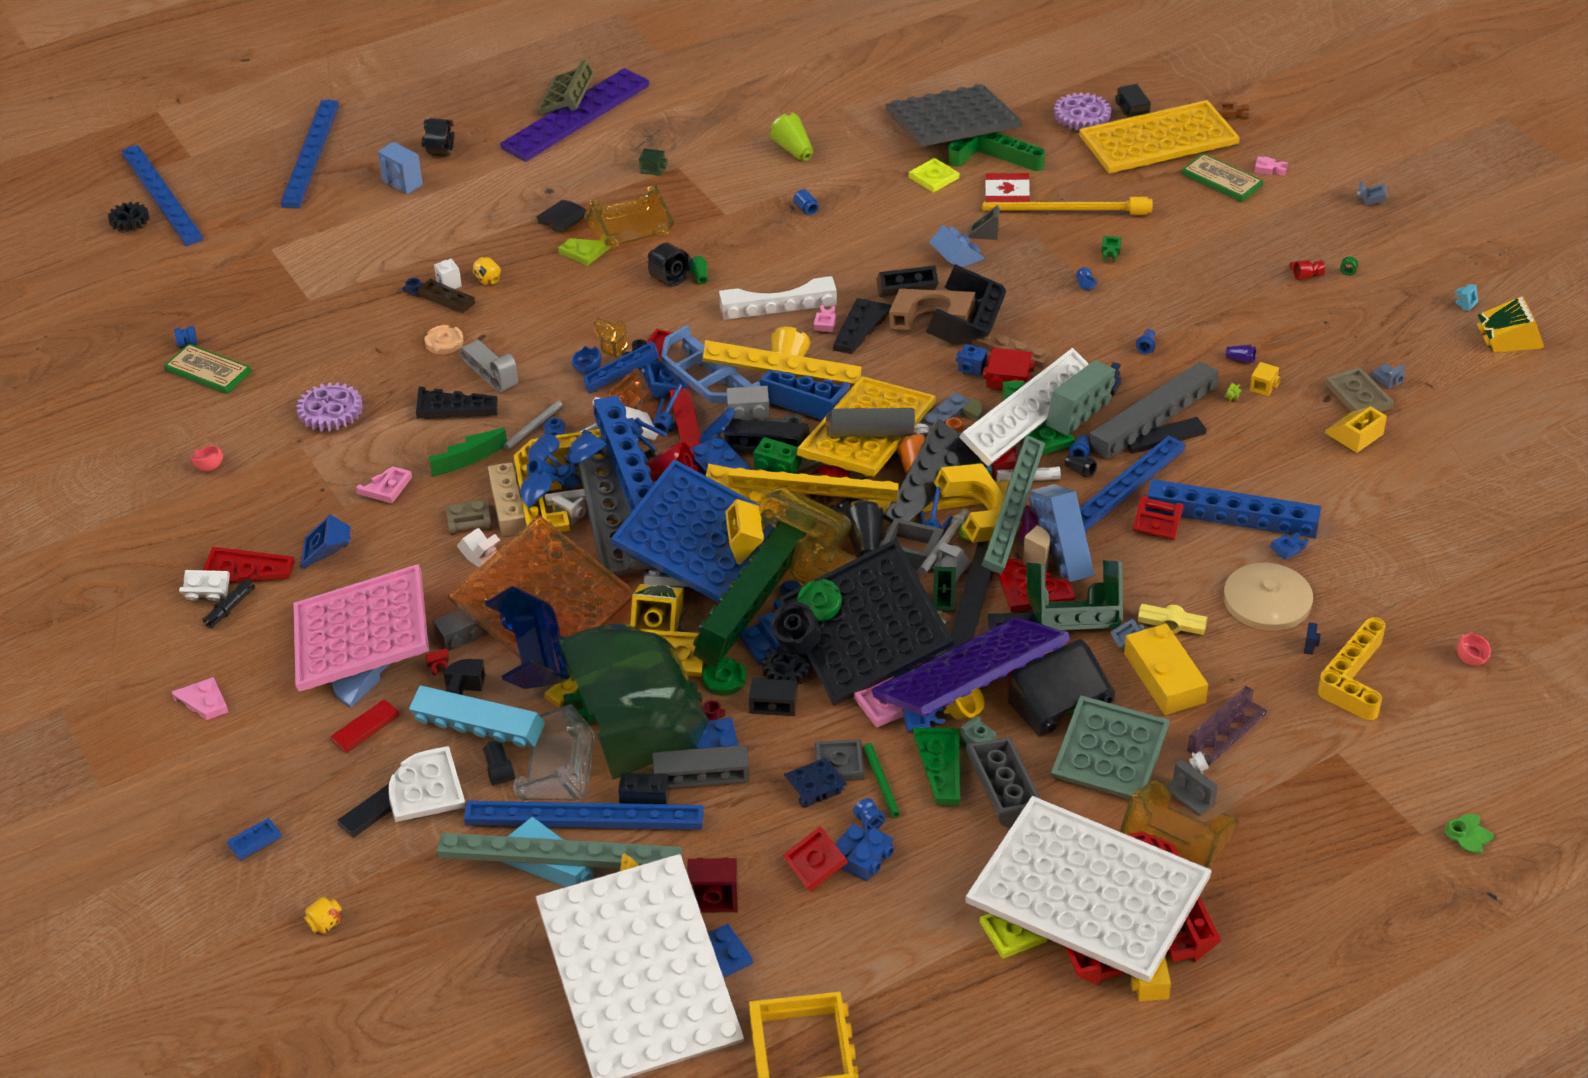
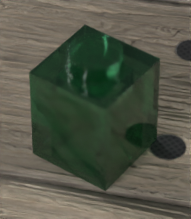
M643 149L639 158L640 174L661 176L668 164V160L665 158V151Z

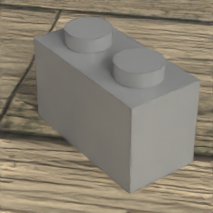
M767 386L727 388L728 407L735 411L732 419L769 417Z

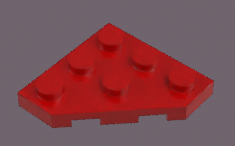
M1017 558L1008 559L1002 574L997 573L1010 612L1031 610L1032 608L1027 599L1026 565H1023V561ZM1045 571V587L1049 592V602L1075 601V595L1070 582L1063 578L1060 580L1050 576L1049 572Z

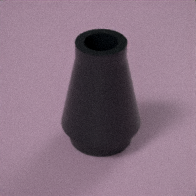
M1068 455L1065 459V466L1084 477H1091L1096 472L1097 462L1092 457Z

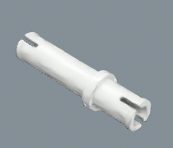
M1060 467L1037 468L1033 481L1060 480ZM1014 469L997 470V482L1010 480Z

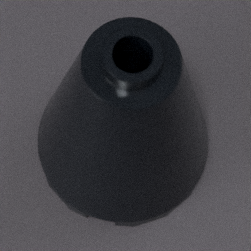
M858 501L854 503L853 507L848 509V506H846L841 512L843 525L857 558L878 548L880 544L884 513L883 508H879L875 502Z

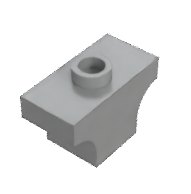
M941 542L938 548L939 555L934 566L956 567L957 582L961 574L969 569L972 562L964 554L965 551L962 548Z

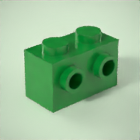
M765 437L753 452L754 468L768 472L795 474L802 464V457L797 455L798 447Z

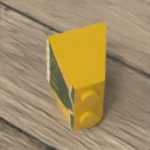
M1523 296L1477 315L1480 321L1477 323V327L1481 334L1485 333L1483 336L1487 347L1491 345L1494 353L1544 348L1536 321Z
M641 583L632 595L630 629L677 632L683 610L684 587L644 585V583Z

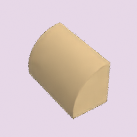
M1038 525L1024 537L1023 565H1026V563L1045 564V571L1048 572L1050 536L1045 529Z

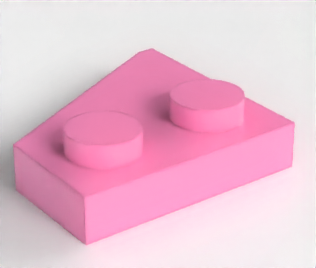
M391 467L385 470L384 473L371 478L372 482L364 487L361 484L356 487L357 494L392 504L411 480L412 473L408 470Z
M214 677L172 691L175 701H182L189 710L197 712L205 720L228 713L227 705Z

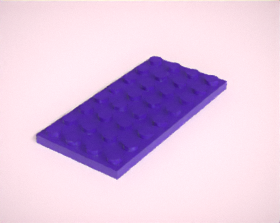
M1015 617L871 689L872 694L876 699L921 716H928L935 709L941 706H948L959 697L968 696L972 690L978 687H985L996 678L1007 676L1008 672L1013 669L1026 666L1027 662L1042 658L1045 653L1061 648L1062 644L1070 641L1069 634L1066 631Z

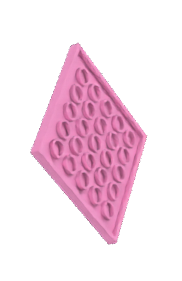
M419 564L294 603L295 685L299 692L326 683H332L348 676H354L364 671L377 669L380 666L399 662L429 651L422 572Z

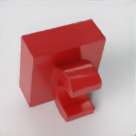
M447 648L425 654L427 668L432 667L431 671L434 676L437 675L436 667L438 665H442L445 670L449 666L447 663L449 662Z

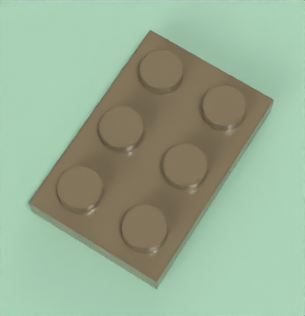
M1361 367L1327 377L1325 380V385L1351 412L1369 406L1379 412L1392 409L1394 406V401Z

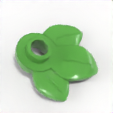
M1464 814L1459 819L1451 820L1445 827L1446 836L1453 841H1457L1461 848L1471 853H1482V845L1491 842L1495 836L1490 831L1479 826L1480 816L1476 814Z

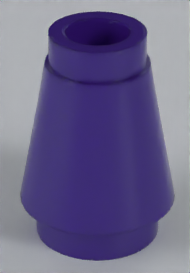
M1251 344L1227 346L1226 358L1246 364L1254 363L1256 347H1252Z

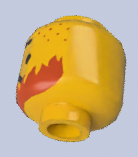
M320 897L305 909L306 916L304 920L314 933L325 934L341 922L339 912L342 909L334 898L329 901L326 897Z

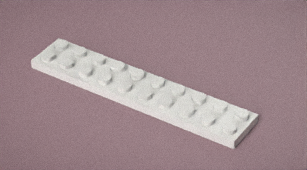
M1073 348L966 429L959 437L987 466H990L1024 439L1026 435H1029L1047 420L1053 391L1089 364Z

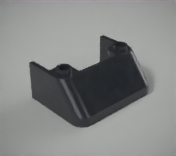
M955 264L944 288L950 291L975 292L976 310L971 323L936 308L926 333L947 341L952 345H962L987 337L990 334L1005 297L1006 289L1000 283Z

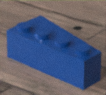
M769 370L760 379V386H767L769 404H775L787 410H793L821 420L829 414L850 390V383L843 382L842 385L833 384V380L827 379L824 382L813 381V377L810 376L795 378V374Z

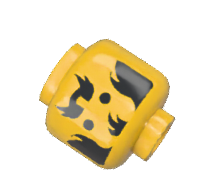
M481 257L475 261L473 275L483 285L495 284L500 279L501 268L493 259Z

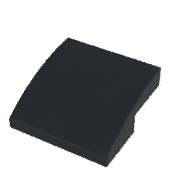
M561 200L536 216L538 223L550 224L553 231L565 232L589 216L590 213L584 207L574 202Z

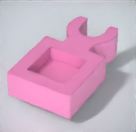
M1258 156L1254 173L1272 175L1274 172L1285 176L1288 163L1276 162V159Z
M821 305L820 313H816L814 331L833 332L836 322L834 305H832L830 310H826L825 305Z

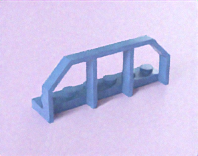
M688 325L665 337L661 354L662 364L710 403H727V393H714L707 389V387L718 381L729 388L760 386L758 381L754 384L750 383L736 371V367L702 362L704 345L690 335V327ZM682 339V349L689 357L676 364L668 357L670 345ZM697 363L707 369L710 375L697 381L684 370Z

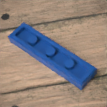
M652 341L583 376L586 389L591 393L660 358L656 345Z

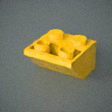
M1369 406L1349 413L1326 429L1325 434L1358 453L1384 434L1387 416Z
M736 499L725 511L730 548L736 563L741 565L755 548L762 543L764 534L759 506Z

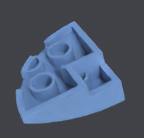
M390 664L332 682L335 695L351 708L381 680L380 673Z

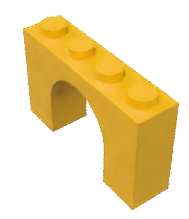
M983 463L941 467L934 484L936 487H940V493L943 497L970 496L982 502L988 509V511L970 512L963 529L971 542L990 541L1004 499V495ZM1020 521V523H1019V526H1018L1017 531L1019 530V528H1020V526H1021V524H1022L1021 521Z

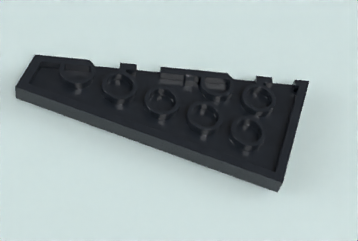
M939 419L934 422L898 488V502L891 501L884 513V519L890 523H893L894 518L910 521L934 500L937 488L934 481L941 467L977 464L981 460L959 437L960 433Z

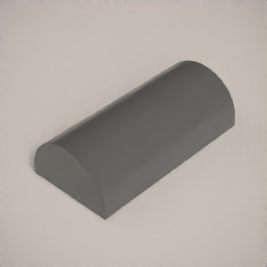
M913 408L832 409L826 416L828 437L913 435L915 425V409Z
M1011 738L966 745L969 759L1000 823L1007 828H1011L1032 796L1041 799Z

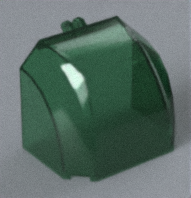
M624 623L605 624L557 637L572 681H576L589 715L595 714L601 730L597 733L613 780L619 778L621 773H632L652 765L654 752L679 751L696 747L709 720L701 705L703 699L701 693L697 692L696 682L690 681L676 649L668 640L656 633L645 632Z

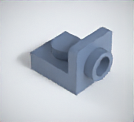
M1385 363L1372 371L1371 378L1390 389L1395 385H1399L1404 380L1405 366L1401 364L1394 369Z
M1131 619L1110 633L1123 652L1125 650L1126 635L1145 630L1142 624L1138 626L1135 620Z

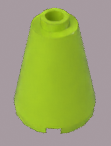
M793 112L791 113L792 115H781L770 127L772 129L771 133L769 132L770 138L799 161L810 159L813 154V148L800 117Z

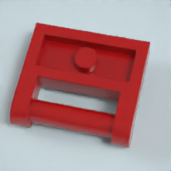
M1142 495L1133 531L1175 540L1184 504H1171L1148 499V496ZM1150 507L1173 512L1174 516L1145 511V509Z

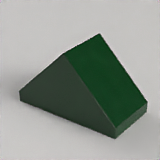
M934 566L933 605L936 610L955 611L956 567Z

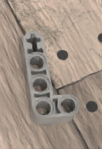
M475 340L460 348V354L465 363L497 392L502 393L518 385L517 366L511 354L507 353L498 357L479 340Z

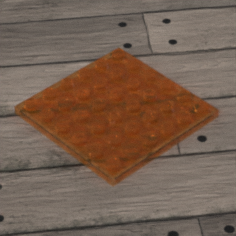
M538 515L448 594V600L544 679H547L632 600L635 590L542 516Z

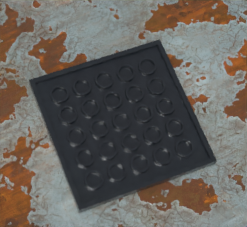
M897 539L814 580L816 582L820 581V579H826L833 582L839 588L842 596V604L838 613L831 619L818 622L821 627L820 639L807 654L833 706L853 697L854 693L871 688L955 645L954 640ZM803 586L779 597L778 600L781 606L785 607L790 605V602H798V594Z

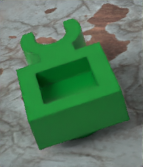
M1103 236L1101 248L1103 261H1106L1107 257H1112L1113 262L1117 261V254H1120L1122 237Z

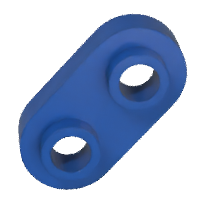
M559 418L547 420L544 424V435L552 434L555 436L565 434L564 421Z

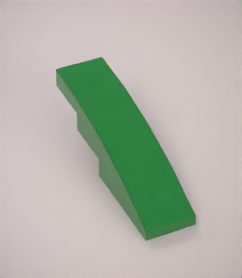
M505 427L466 436V442L447 446V452L429 456L432 476L435 477L469 466L504 448L503 444L507 442Z

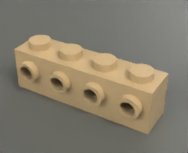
M513 463L488 466L489 480L501 537L527 533L519 484H517V472L513 468Z

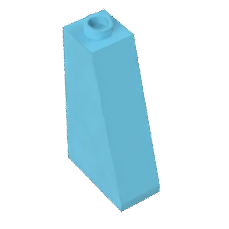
M533 817L507 836L563 840ZM503 862L565 887L583 883L594 878L593 867Z

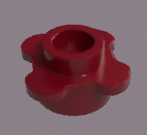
M709 700L703 704V707L699 708L698 713L704 716L706 721L717 720L719 717H724L726 711L721 709L718 701Z

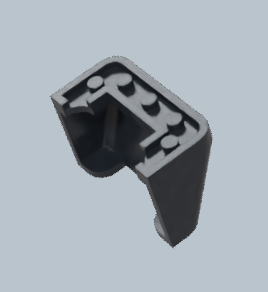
M1081 639L1047 653L1042 658L1026 663V666L1015 669L1009 678L1008 703L1039 737L1046 733H1051L1057 728L1059 715L1076 708L1080 695L1110 704L1115 700V690L1092 650Z

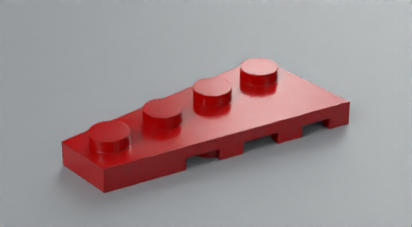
M212 546L203 571H228L230 573L229 583H241L245 578L250 579L252 582L289 579L295 560L293 556Z

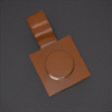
M1219 102V114L1223 118H1236V115H1238L1241 119H1249V113L1243 112L1249 111L1248 104L1237 105V102Z

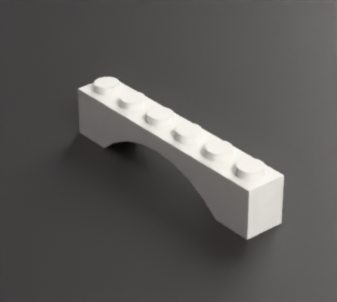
M830 276L812 279L799 288L780 293H754L738 288L719 291V302L723 320L820 308L821 305H825V307L837 305V290L833 277Z

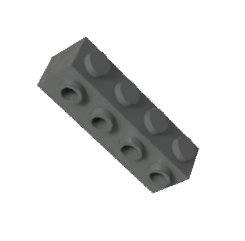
M746 745L653 753L654 774H668L669 788L749 782Z

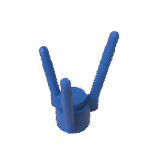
M682 384L678 385L665 411L662 413L664 398L660 400L652 423L654 427L663 432H672L676 427V421L673 422V417L669 411L682 388Z
M638 417L636 419L630 418L633 434H636L637 438L654 452H657V448L642 435L644 431L642 426L662 436H666V432L643 422ZM644 454V457H645V461H644V462L647 463V462H648V459L646 458V456H645V454Z
M937 487L931 517L925 522L924 511H920V524L941 528L945 531L953 516L950 515L942 527L939 521L935 519L940 495V487Z

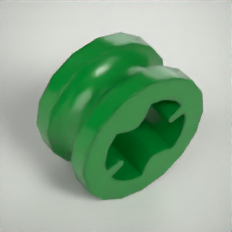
M1351 256L1343 258L1340 264L1342 274L1347 276L1354 275L1359 265L1357 259Z

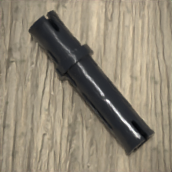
M245 578L224 600L217 602L214 605V609L202 619L203 623L207 620L209 621L205 626L212 629L220 620L225 617L227 618L230 615V611L255 589V584L249 587L253 582Z

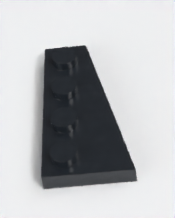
M418 387L417 418L497 415V396L472 393L469 396L464 395L461 391H454L452 394L444 393L443 389L435 388L434 391H428L425 387Z

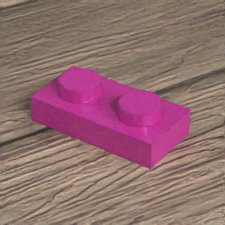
M1029 505L1024 507L1020 520L1022 524L1020 526L1019 538L1023 543L1024 537L1037 525L1039 526L1036 512Z

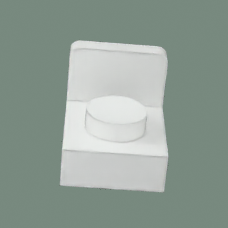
M556 495L552 499L553 512L567 510L569 523L573 525L583 518L586 513L585 499L580 497L572 503Z

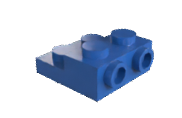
M654 360L638 370V378L642 379L641 390L646 391V395L649 397L666 399L669 390L677 389L679 384H682L681 389L689 388L687 383L662 364L661 361Z
M775 611L758 617V624L746 628L739 637L758 665H762V660H765V654L770 655L771 649L778 651L780 646L771 627V619Z
M852 824L835 844L848 861L841 869L866 882L872 875H876L879 872L881 864L885 859H889L894 852L892 837L875 828L868 832L855 824Z

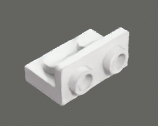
M185 570L183 587L179 588V592L187 600L196 601L199 598H207L210 601H219L220 598L228 596L230 573L228 571Z

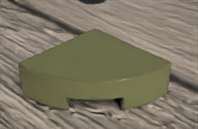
M974 398L962 407V414L978 421L982 414L981 403Z

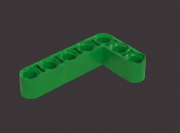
M999 132L957 139L949 145L948 163L952 166L963 165L977 151L1033 171L1043 170L1045 165V150L1043 148Z

